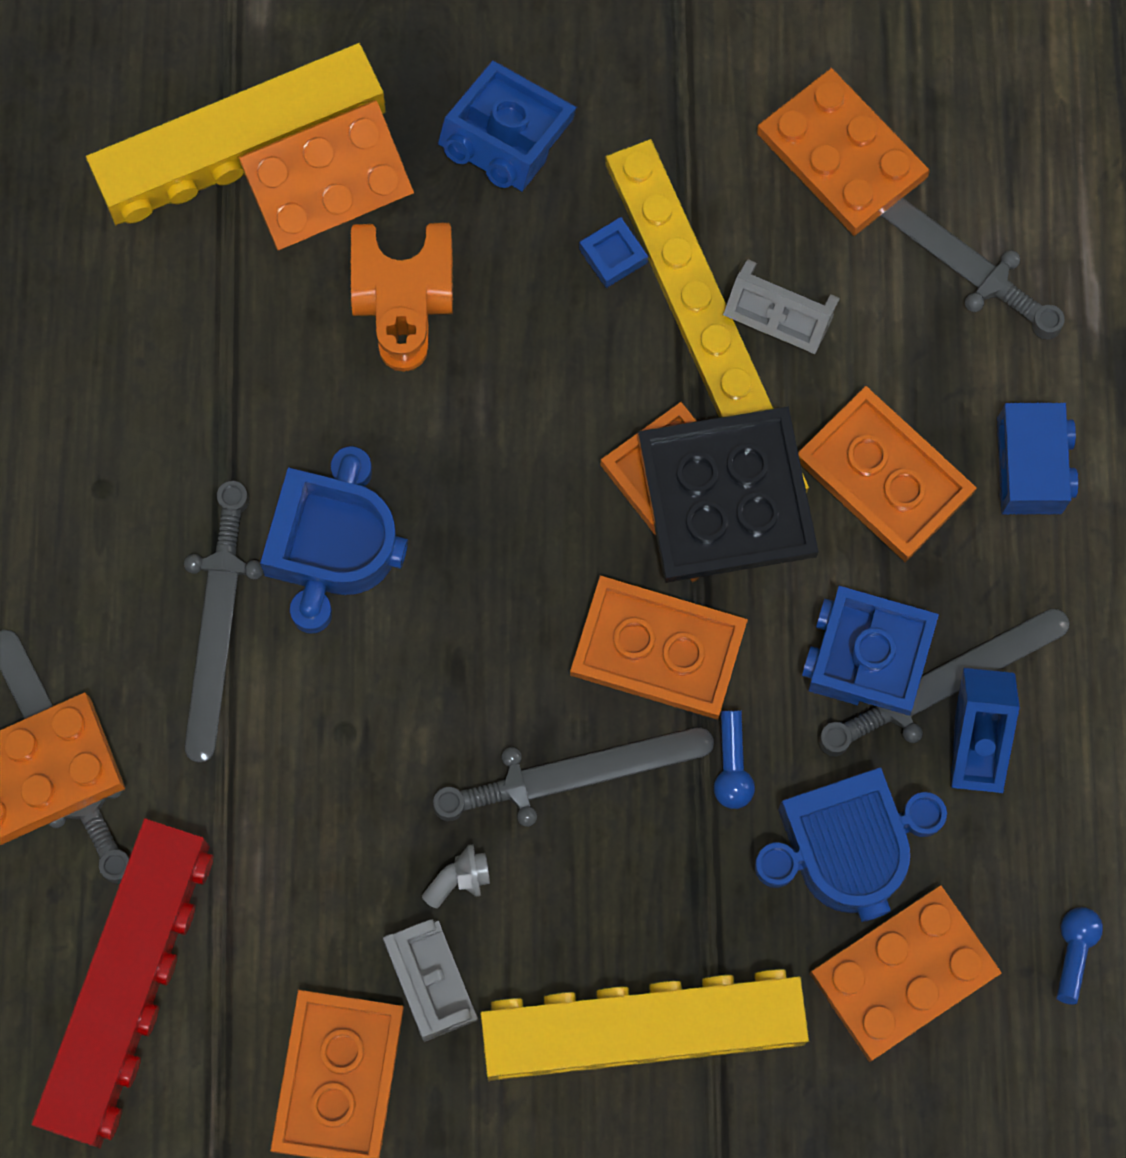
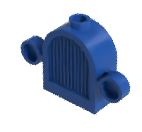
M345 447L333 456L331 461L333 478L292 468L287 469L260 565L265 577L305 586V589L296 594L290 604V614L293 623L299 630L305 633H318L329 625L332 619V608L329 599L325 595L326 592L339 595H353L365 592L378 585L388 575L392 567L401 569L406 557L409 540L396 536L394 519L388 506L381 497L365 487L372 477V465L368 454L357 447Z
M881 767L783 800L778 808V812L791 847L783 843H771L765 846L756 858L755 872L758 879L766 886L780 888L789 884L797 871H800L809 891L829 908L846 913H858L861 922L881 917L891 912L887 900L899 888L909 868L910 847L906 834L912 833L918 837H929L936 834L946 821V806L937 795L921 792L911 797L904 806L903 812L898 814Z

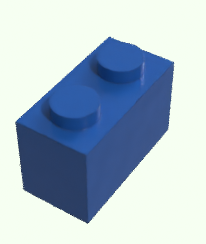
M1005 403L997 417L1002 515L1062 514L1071 502V498H1076L1078 493L1077 469L1069 468V450L1074 449L1076 430L1074 420L1067 419L1066 403Z

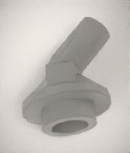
M469 844L460 856H455V863L447 865L442 869L422 894L423 900L433 908H439L457 884L459 890L466 889L475 897L481 896L480 885L490 884L486 853L475 854L474 844Z

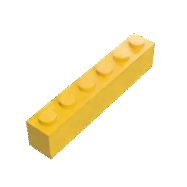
M357 43L87 155L86 159L115 226L123 222L136 223L150 216L154 209L169 203H185L194 198L198 191L216 183L218 185H227L235 182L244 174L238 160L240 155L372 100H377L382 114L386 113L384 93L361 44Z
M779 969L757 972L754 974L755 982L734 984L733 975H723L702 979V988L682 990L681 981H669L649 985L650 993L629 995L628 987H614L597 990V999L576 1001L575 993H559L544 996V1005L523 1007L522 999L491 1002L492 1011L481 1012L488 1081L804 1046L809 1039L801 978H787L786 970Z

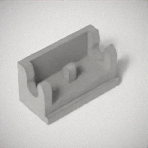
M747 259L735 280L723 315L816 354L832 321L833 312L840 298L830 294L825 305L810 300L752 275L757 263Z
M431 919L383 937L424 1042L478 1020L439 921L434 922Z

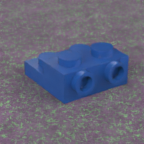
M492 61L444 118L438 144L444 147L446 155L455 163L466 164L469 161L485 170L489 180L496 186L501 188L513 186L523 191L546 163L550 148L572 122L577 107L497 62Z
M839 586L835 601L824 598L816 628L826 632L821 649L810 646L802 676L812 678L808 691L857 706L859 701L910 716L939 614Z

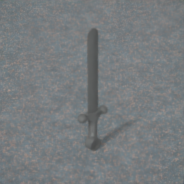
M904 198L900 199L881 215L979 288L976 293L969 294L965 299V306L969 311L978 312L983 308L984 300L998 297L1032 322L1033 332L1038 337L1049 340L1059 335L1064 324L1063 312L1054 305L1043 306L1037 303V301H1033V298H1029V295H1025V292H1021V289H1017V286H1014L1008 280L1009 270L1015 269L1020 264V256L1016 251L1008 250L1004 252L1001 256V263L996 267Z
M237 481L223 483L217 492V500L222 509L216 553L204 559L200 555L190 554L184 560V568L189 573L195 574L200 571H208L185 739V753L190 760L197 763L209 760L213 756L216 747L238 575H246L252 580L259 579L263 575L260 561L251 560L246 564L236 557L237 533L239 532L241 513L247 509L250 502L245 487Z
M1059 609L1046 610L923 675L910 716L875 706L871 710L843 724L840 722L829 723L824 727L819 736L818 743L820 749L829 756H840L846 752L851 742L889 722L903 728V737L907 742H919L923 736V731L918 724L913 722L911 716L957 693L960 690L963 668L998 671L1064 636L1069 629L1070 622L1068 616Z
M1 630L0 671L24 719L53 707L19 637L11 630ZM122 791L48 824L52 828H60L65 824L66 818L81 820L100 857V873L107 881L113 884L121 883L129 857L119 850L109 828L104 822L100 809L106 799L118 798Z
M696 727L521 770L519 765L522 760L521 752L515 747H508L501 755L503 763L509 767L505 780L461 791L453 787L442 788L435 794L433 800L434 812L441 820L454 821L462 815L463 811L474 809L481 805L494 804L496 801L511 800L520 809L517 813L518 822L522 826L529 827L537 821L536 810L530 807L529 800L704 757L712 751L714 738L707 729Z

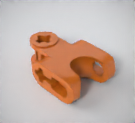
M429 223L426 226L424 247L416 256L402 261L391 259L381 252L376 240V227L373 224H354L351 228L352 315L376 316V334L380 357L393 370L402 372L414 370L422 365L426 359L429 349L428 315L453 314L452 231L449 223ZM399 335H408L406 343L398 344Z

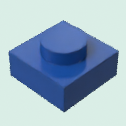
M621 217L579 242V250L605 288L648 262V255Z

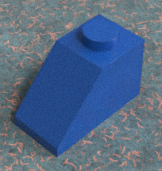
M963 668L955 713L951 788L1003 793L1020 709L1015 673Z

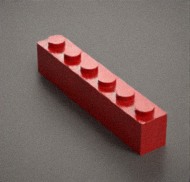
M144 818L32 1121V1126L100 1149L104 1138L112 1140L122 1115V1109L116 1107L123 1086L127 1088L132 1086L140 1066L141 1057L135 1056V1052L141 1035L149 1037L157 1020L159 1006L154 1005L153 1002L159 985L167 986L176 967L177 955L171 953L178 933L182 935L187 934L194 917L196 905L190 903L196 883L200 885L205 884L212 867L214 856L208 854L210 846L205 838Z

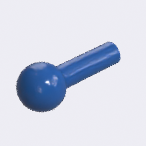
M742 710L721 711L723 771L714 782V794L718 802L724 807L739 809L749 804L755 793L754 781L750 774L744 770Z
M1074 908L1065 914L1061 922V934L1068 945L1057 1000L1065 1004L1078 1003L1088 949L1096 945L1102 937V921L1098 914L1089 908Z

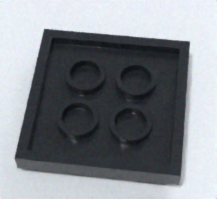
M789 406L638 431L637 439L665 583L817 558L819 551Z

